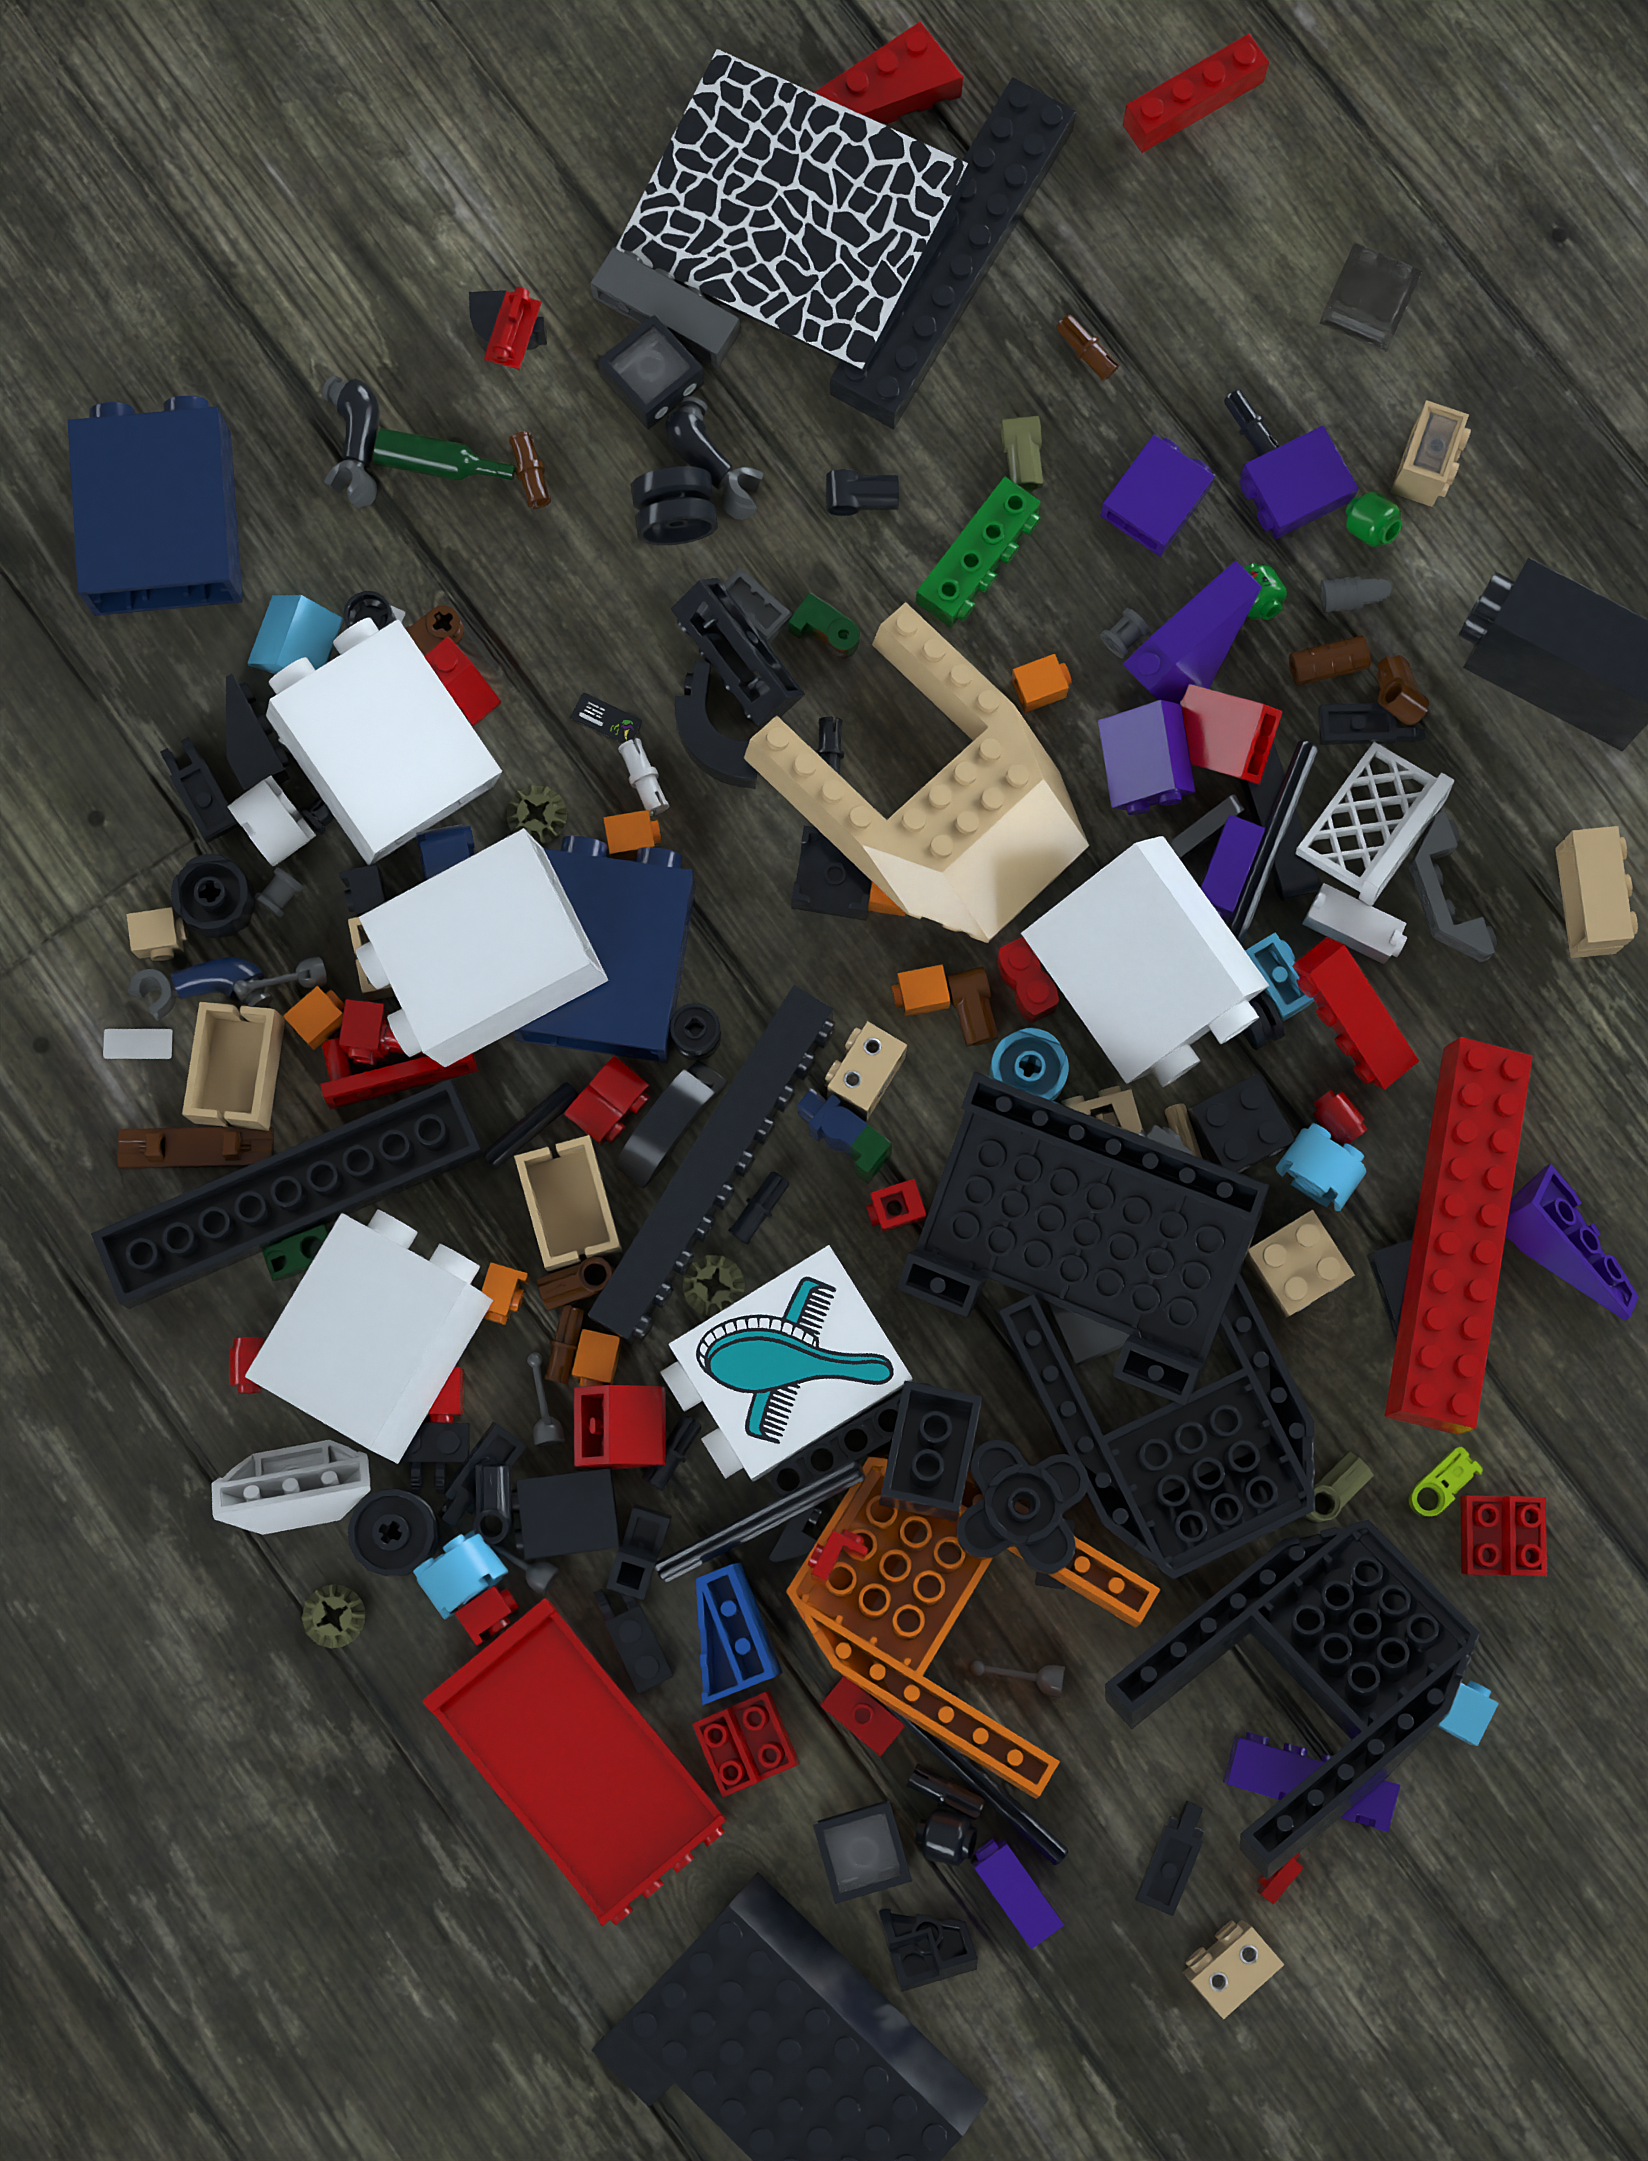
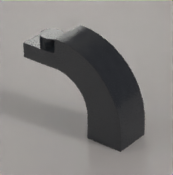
M695 661L694 673L687 672L684 695H690V697L675 695V718L681 743L691 760L712 778L732 786L756 789L758 771L744 759L749 742L727 738L716 731L710 724L706 715L711 680L710 663Z
M697 1059L687 1071L684 1069L674 1079L648 1111L624 1146L614 1166L645 1188L664 1168L687 1130L721 1094L728 1081Z

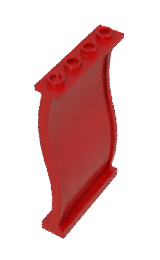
M544 1598L422 1700L424 1705L435 1715L487 1783L568 1879L602 1926L609 1920L614 1925H617L633 1911L629 1903L640 1894L645 1899L650 1897L664 1884L660 1879L663 1874L670 1868H673L678 1873L695 1858L690 1851L702 1841L708 1847L725 1832L721 1826L727 1820L724 1814L720 1812L676 1755L599 1664L548 1598Z

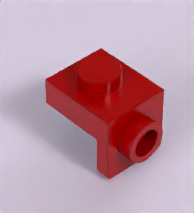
M845 1529L842 1530L841 1534L832 1531L825 1547L817 1544L807 1564L814 1568L811 1573V1579L825 1585L842 1550L864 1560L868 1553V1548L862 1545L864 1539Z

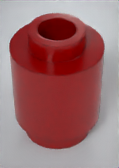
M1331 1089L1313 1103L1318 1110L1312 1115L1331 1134V1139L1334 1142L1338 1141L1342 1147L1344 1144H1350L1368 1130L1362 1122L1365 1120L1343 1091L1336 1095Z
M262 1337L233 1339V1348L229 1349L230 1386L238 1387V1394L261 1393V1386L246 1378L245 1375L264 1345V1338Z

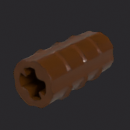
M1362 635L1349 639L1343 638L1341 641L1329 644L1325 642L1324 645L1313 648L1307 647L1305 650L1289 654V667L1296 686L1312 682L1317 683V681L1328 678L1334 679L1336 676L1348 673L1352 674L1356 671L1368 669L1371 665L1370 651L1366 639Z

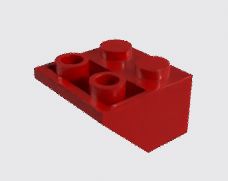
M601 1385L574 1388L575 1466L601 1470L666 1465L665 1387Z

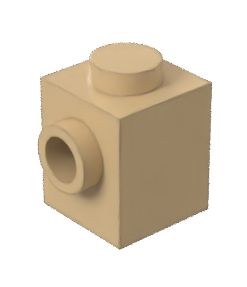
M172 907L127 914L131 951L139 959L151 957L152 961H164L174 958L173 953L184 952L183 940H188L187 924Z

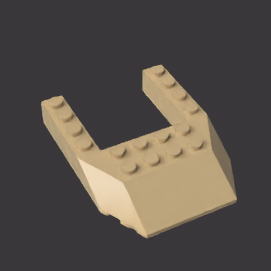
M905 602L880 624L872 645L973 740L969 746L888 820L874 809L778 716L773 718L750 739L744 759L907 915L921 919V917L942 923L943 928L954 932L963 931L969 934L971 938L988 943L1089 847V844L1059 770L1015 705Z

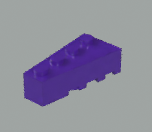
M1246 1732L1245 1739L1234 1737L1223 1783L1281 1800L1332 1756L1323 1754L1321 1761L1306 1757L1308 1749L1285 1743L1283 1750L1268 1746L1270 1738ZM1384 1780L1340 1818L1389 1832L1400 1785Z

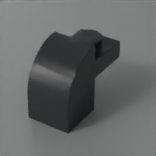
M506 290L469 292V310L473 331L478 344L485 352L487 351ZM537 317L526 350L535 349L539 345H547V330L544 317Z

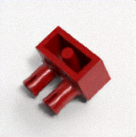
M345 1000L339 1046L349 1058L354 1059V1064L376 1067L377 1061L388 1062V1056L391 1053L406 1054L391 1030L387 1018L391 1013L384 1004ZM422 1051L415 1054L416 1056L425 1057Z

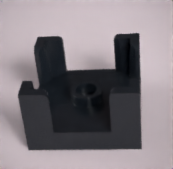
M804 825L796 881H794L791 897L792 909L866 921L872 881L827 837L823 836L816 827Z

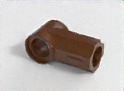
M1401 655L1396 657L1386 656L1377 664L1378 673L1376 676L1381 688L1378 703L1405 725H1413L1420 721L1427 712L1429 700L1418 691L1409 662Z
M984 967L946 975L950 1000L953 1008L957 1009L966 1047L978 1046L997 1040L998 1033L989 1003L991 993Z
M589 1257L581 1264L537 1279L538 1288L547 1311L596 1294L600 1295L614 1273V1267L603 1258ZM596 1266H603L607 1273L605 1281L597 1286L591 1285L588 1281L589 1272Z

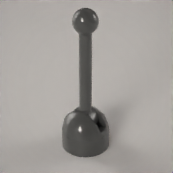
M319 956L307 958L298 964L296 973L248 983L244 980H239L234 984L233 989L237 995H245L252 989L295 980L306 988L322 987L326 985L327 981L326 970Z
M533 1352L528 1356L527 1362L533 1368L541 1418L535 1422L533 1427V1440L536 1447H543L564 1442L565 1436L561 1423L554 1417L549 1416L540 1368L543 1358L541 1354Z
M498 1543L489 1544L494 1551L526 1571L527 1584L542 1596L550 1589L558 1576L560 1569L549 1562L538 1561L529 1564Z
M975 1660L970 1664V1672L975 1676L986 1673L1034 1681L1045 1695L1061 1698L1065 1666L1047 1665L1035 1674L987 1666L982 1661Z

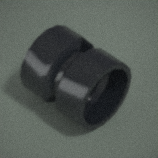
M374 591L356 593L348 600L344 607L343 618L347 629L366 618H371L379 631L396 621L390 603L383 595Z
M690 1003L679 1008L671 1018L670 1031L674 1047L681 1056L688 1060L697 1061V1059H707L717 1051L720 1046L721 1031L718 1017L711 1008L700 1003Z

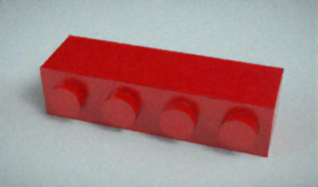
M1249 33L1126 104L1122 125L1138 149L1143 153L1262 84L1269 61Z
M1326 937L1292 965L1299 976V979L1296 980L1297 985L1306 996L1314 999L1318 1005V1008L1315 1010L1316 1014L1326 1026L1333 1028L1337 1034V1037L1334 1038L1335 1043L1344 1054L1352 1057L1356 1063L1353 1070L1362 1082L1367 1085L1372 1083L1385 1090L1419 1062V1059L1345 944Z

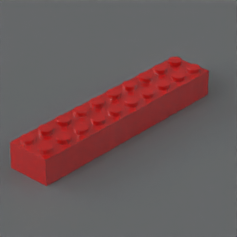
M1464 1037L1456 1039L1443 1048L1385 1410V1417L1456 1435L1476 1429L1532 1055Z

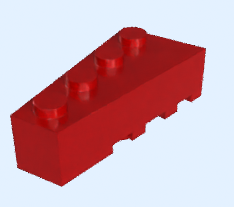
M920 21L813 93L876 122H884L887 125L897 121L899 116L916 110L919 112L933 108V104L946 99L952 101L962 96L963 75Z

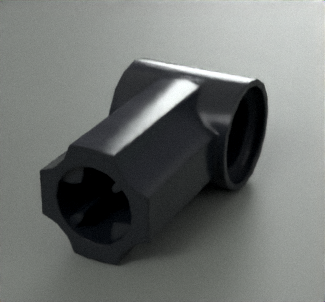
M846 469L833 470L826 474V511L831 515L850 516L858 513L860 510H898L899 508L898 475H859L856 471Z
M477 1464L475 1466L476 1518L474 1519L473 1530L475 1535H481L486 1544H496L511 1532L515 1522L514 1514L511 1511V1464ZM487 1515H496L501 1519L503 1524L502 1532L495 1533L487 1528L485 1523Z

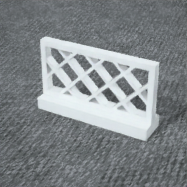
M1373 742L1300 843L1295 854L1361 892L1358 899L1372 906L1447 800L1454 779L1443 773L1436 778ZM1376 757L1389 765L1391 773L1372 775L1369 764ZM1414 779L1425 787L1421 792L1405 794L1401 780ZM1394 782L1397 796L1379 798L1375 784ZM1368 785L1372 799L1353 802L1350 791L1352 787ZM1400 804L1404 815L1403 818L1386 821L1382 807ZM1375 808L1378 822L1360 825L1356 811ZM1349 812L1353 826L1334 829L1331 816L1336 813ZM1381 831L1385 842L1383 846L1367 848L1363 833ZM1356 835L1359 849L1341 852L1337 837ZM1330 839L1333 853L1321 855L1309 847L1315 840ZM1370 856H1375L1374 859L1371 861ZM1362 858L1365 871L1361 877L1346 870L1343 860Z

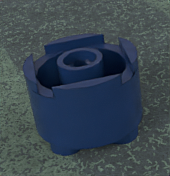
M462 824L416 833L418 847L420 846L422 853L420 862L424 881L474 855L473 848L475 846L470 826L462 827Z

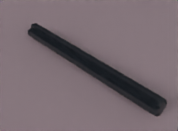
M1300 740L1297 743L1237 904L1227 924V927L1241 946L1317 753V746L1308 741Z
M850 1460L666 1556L656 1563L655 1567L661 1580L669 1582L856 1485L865 1479L862 1466L856 1460Z
M885 1705L889 1711L1053 1865H1058L1067 1856L1068 1848L974 1760Z

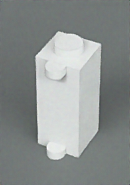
M1325 883L1319 889L1302 923L1382 964L1391 955L1398 957L1407 940V937L1402 935L1407 923Z

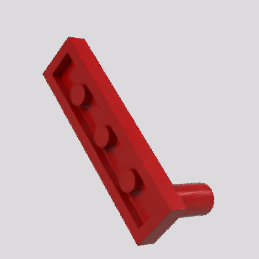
M340 1038L325 1041L322 1044L330 1081L320 1085L323 1098L331 1110L478 1072L475 1056L471 1053L447 1067L442 1066L429 1056L352 1075L348 1055L339 1046Z

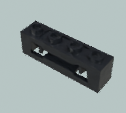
M718 578L699 580L671 608L678 618L677 623L679 627L693 638L699 646V653L702 658L714 666L721 676L723 686L737 697L743 705L744 714L758 726L768 724L776 716L781 718L805 695ZM714 626H717L721 632L718 633ZM757 671L761 677L756 676L753 672Z

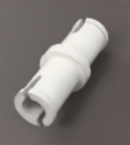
M637 738L634 742L629 740L621 744L618 750L622 754L631 775L629 782L633 788H637L645 809L649 810L650 816L654 813L657 815L669 808V804L657 781L659 776L657 769L651 767L641 740Z

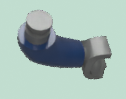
M234 957L211 960L171 973L172 978L167 979L160 971L144 969L137 972L131 978L127 988L130 995L144 998L153 990L162 991L158 1001L148 1007L157 1022L173 1009L177 996L180 999H186L210 993H223L231 1000L239 999L243 1004L248 1003L247 1006L260 1008L267 1007L273 1000L269 992H264L265 987L249 990L245 995H237L234 992V984L239 980H244L248 983L264 978V973L255 964L242 958Z

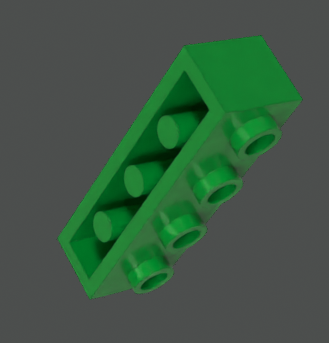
M1004 476L918 588L915 603L950 628L953 627L958 619L962 622L965 621L975 607L976 603L972 601L980 590L984 593L989 590L998 576L995 570L1003 561L1005 564H1008L1020 547L1016 543L1024 533L1029 536L1039 524L1041 517L1038 514L1041 501Z

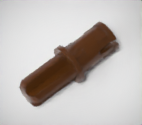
M1072 315L1065 316L1057 324V331L1078 352L1076 358H1082L1102 381L1107 380L1119 368L1120 364L1098 342L1099 337H1092Z
M569 1305L562 1307L554 1341L550 1340L549 1343L553 1347L544 1379L565 1384L569 1383L568 1379L575 1350L578 1349L576 1345L584 1315L583 1309Z

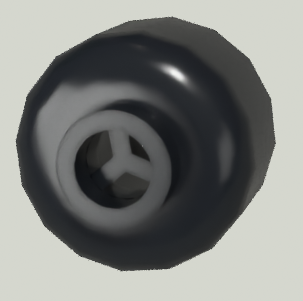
M935 1809L930 1813L927 1820L921 1819L916 1832V1842L922 1844V1852L926 1859L951 1866L960 1865L965 1858L970 1859L977 1840V1828L972 1827L971 1820L967 1815L944 1809Z

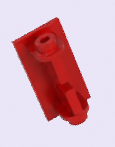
M516 287L514 292L506 291L484 360L520 370L542 301L529 298L530 292L527 289Z

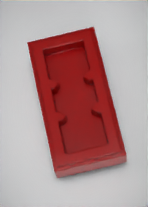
M845 1676L840 1679L820 1704L824 1710L880 1757L905 1727L900 1720Z

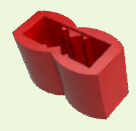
M1021 937L999 948L996 958L997 969L1004 983L1014 990L1015 1003L1021 1015L1032 1024L1054 1013L1059 1003L1056 986L1052 979L1041 970L1040 960L1025 938Z
M613 1056L598 1072L591 1083L572 1102L564 1114L600 1146L606 1141L612 1144L625 1130L626 1126L622 1124L625 1118L631 1112L636 1115L640 1113L650 1101L651 1097L647 1093L651 1088L649 1084L616 1056Z

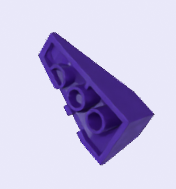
M1235 560L1144 642L1123 665L1158 700L1180 704L1189 684L1210 689L1214 677L1228 655L1229 649L1239 629L1242 628L1262 586Z
M1549 1164L1511 1198L1505 1237L1513 1241L1521 1252L1625 1321L1631 1317L1639 1296L1615 1257L1604 1254L1597 1237L1600 1235L1594 1223L1587 1226L1576 1206L1581 1204V1201L1574 1190L1557 1170Z

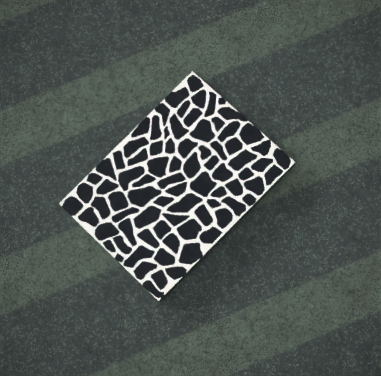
M717 49L616 249L623 253L626 250L631 251L642 259L644 265L656 270V268H660L668 272L674 278V282L685 287L692 286L701 291L706 297L864 373L955 219L956 213L954 208L973 177L968 163Z

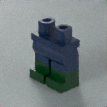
M810 1089L797 1104L798 1116L808 1123L810 1136L818 1142L824 1138L829 1148L835 1151H843L856 1161V1175L867 1184L870 1183L892 1155V1143L849 1109L842 1107L841 1100L835 1095L831 1094L825 1100L813 1089Z

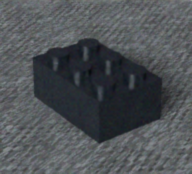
M904 1381L879 1505L957 1522L982 1402L981 1396Z

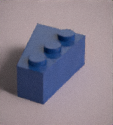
M741 1562L696 1578L698 1629H700L701 1641L700 1667H702L703 1682L702 1705L782 1674V1669Z

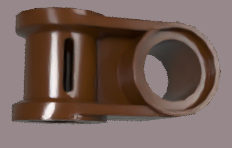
M446 605L433 608L414 624L405 628L423 656L429 653L447 636L455 644H458L464 635V625L457 612L452 607ZM443 621L452 627L447 632L439 625Z

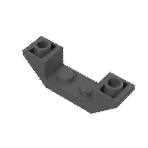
M1445 810L1439 812L1432 820L1408 869L1432 938L1479 962H1483L1495 953L1494 948L1497 947V940L1490 925L1486 926L1483 917L1457 925L1453 924V921L1456 919L1453 904L1450 899L1445 900L1440 887L1443 885L1442 872L1438 864H1432L1431 861L1451 855L1457 848V842L1460 840L1457 825L1454 820L1448 819Z

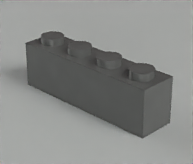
M613 247L590 283L593 298L640 325L655 314L689 353L719 368L740 334V318H738L736 312L724 304L717 306L706 300L705 295L692 286L685 288L674 282V278L668 272L660 268L653 270L644 265L642 259L633 252L626 250L623 253Z

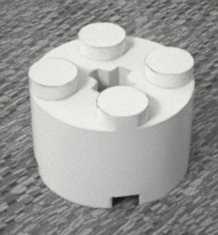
M271 775L227 806L272 866L286 859L316 836Z

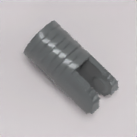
M1353 576L1351 578L1343 577L1342 579H1323L1320 582L1322 610L1324 613L1332 611L1341 612V610L1350 611L1352 609L1360 610L1365 604H1374V602L1379 603L1383 599L1386 600L1390 596L1393 587H1391L1389 580L1386 581L1385 578L1361 580L1360 576Z

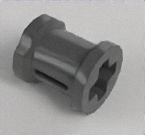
M1128 608L1122 612L1123 617L1109 631L1104 630L1100 633V638L1106 647L1120 658H1124L1128 654L1127 649L1140 636H1146L1150 632L1143 618Z
M276 867L273 871L275 874L273 879L262 893H256L254 898L273 914L281 918L284 914L282 909L296 892L301 893L304 887L289 874Z

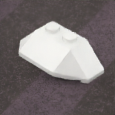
M332 1440L252 1454L232 1468L223 1478L220 1477L212 1483L213 1517L215 1520L262 1535L341 1520L371 1490L368 1456L365 1453L356 1452Z

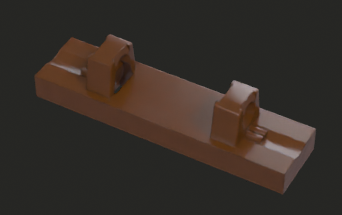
M270 1126L269 1131L235 1127L119 1129L118 1167L120 1169L247 1167L274 1155V1128ZM162 1138H165V1156H163L160 1149Z

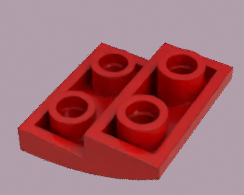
M1460 1496L1461 1574L1547 1576L1546 1497Z
M770 1690L692 1723L722 1798L800 1764Z

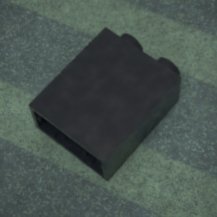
M1529 557L1514 580L1495 571L1458 634L1463 639L1475 644L1463 668L1610 746L1623 751L1648 724V619Z

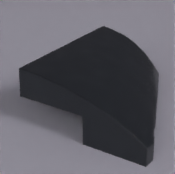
M891 1909L879 1910V1918L901 1992L977 1970L978 1958L965 1921L953 1919L937 1921L929 1915L916 1914V1917L891 1913Z

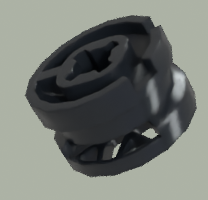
M1262 991L1249 1001L1259 1018L1242 1031L1248 1043L1255 1050L1264 1047L1266 1041L1270 1039L1276 1041L1285 1036L1282 1021L1273 1002L1266 992Z

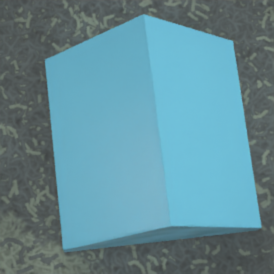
M272 595L247 664L248 666L277 674L291 663L307 657L314 669L317 670L328 663L334 647L333 641L339 634L343 618L303 595Z

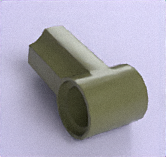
M1039 416L1001 419L1003 452H1007L1010 480L1027 492H1033L1036 489L1042 488L1043 476L1039 452L1042 439Z
M1348 1451L1313 1487L1315 1495L1320 1494L1327 1499L1329 1505L1327 1513L1321 1515L1313 1511L1303 1517L1312 1523H1322L1335 1518L1341 1511V1508L1374 1476L1369 1467L1360 1457Z

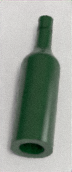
M384 428L379 429L375 441L373 457L375 465L451 480H463L477 474L509 480L514 479L515 465L480 458L468 446L461 443Z

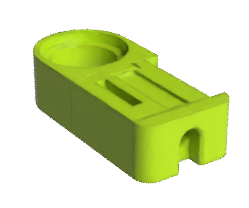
M1463 1447L1452 1449L1411 1489L1409 1505L1417 1515L1431 1517L1440 1514L1456 1499L1453 1495L1474 1477L1473 1473L1476 1475L1482 1474V1467L1468 1457L1469 1453ZM1423 1488H1431L1438 1495V1504L1431 1511L1422 1509L1418 1504L1417 1496Z

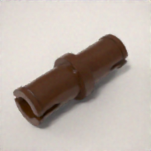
M527 431L518 432L509 438V443L512 446L517 463L515 473L517 479L522 480L528 507L532 509L543 508L551 502V497L548 494L543 477L545 467L543 462L538 460L532 440V433Z

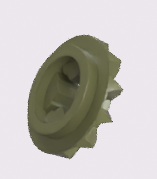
M531 784L528 788L517 791L511 802L508 803L506 819L513 834L524 828L540 845L548 843L559 836L566 824L567 810L560 794H557L548 786L542 787ZM528 803L537 809L546 806V809L543 811L546 826L536 819L527 821V818L530 816Z
M706 1255L692 1263L683 1281V1291L689 1305L698 1313L709 1317L715 1316L741 1300L745 1289L744 1277L736 1263L722 1255ZM716 1270H719V1282L725 1285V1287L730 1288V1291H716L715 1296H712L711 1302H709L708 1288L698 1283V1280H711Z
M327 1585L316 1589L305 1601L301 1618L306 1634L314 1642L328 1648H339L354 1641L361 1633L365 1623V1608L360 1597L350 1588L342 1585ZM324 1602L333 1609L348 1607V1609L343 1611L344 1614L339 1617L342 1631L333 1623L319 1625L323 1618L327 1616Z

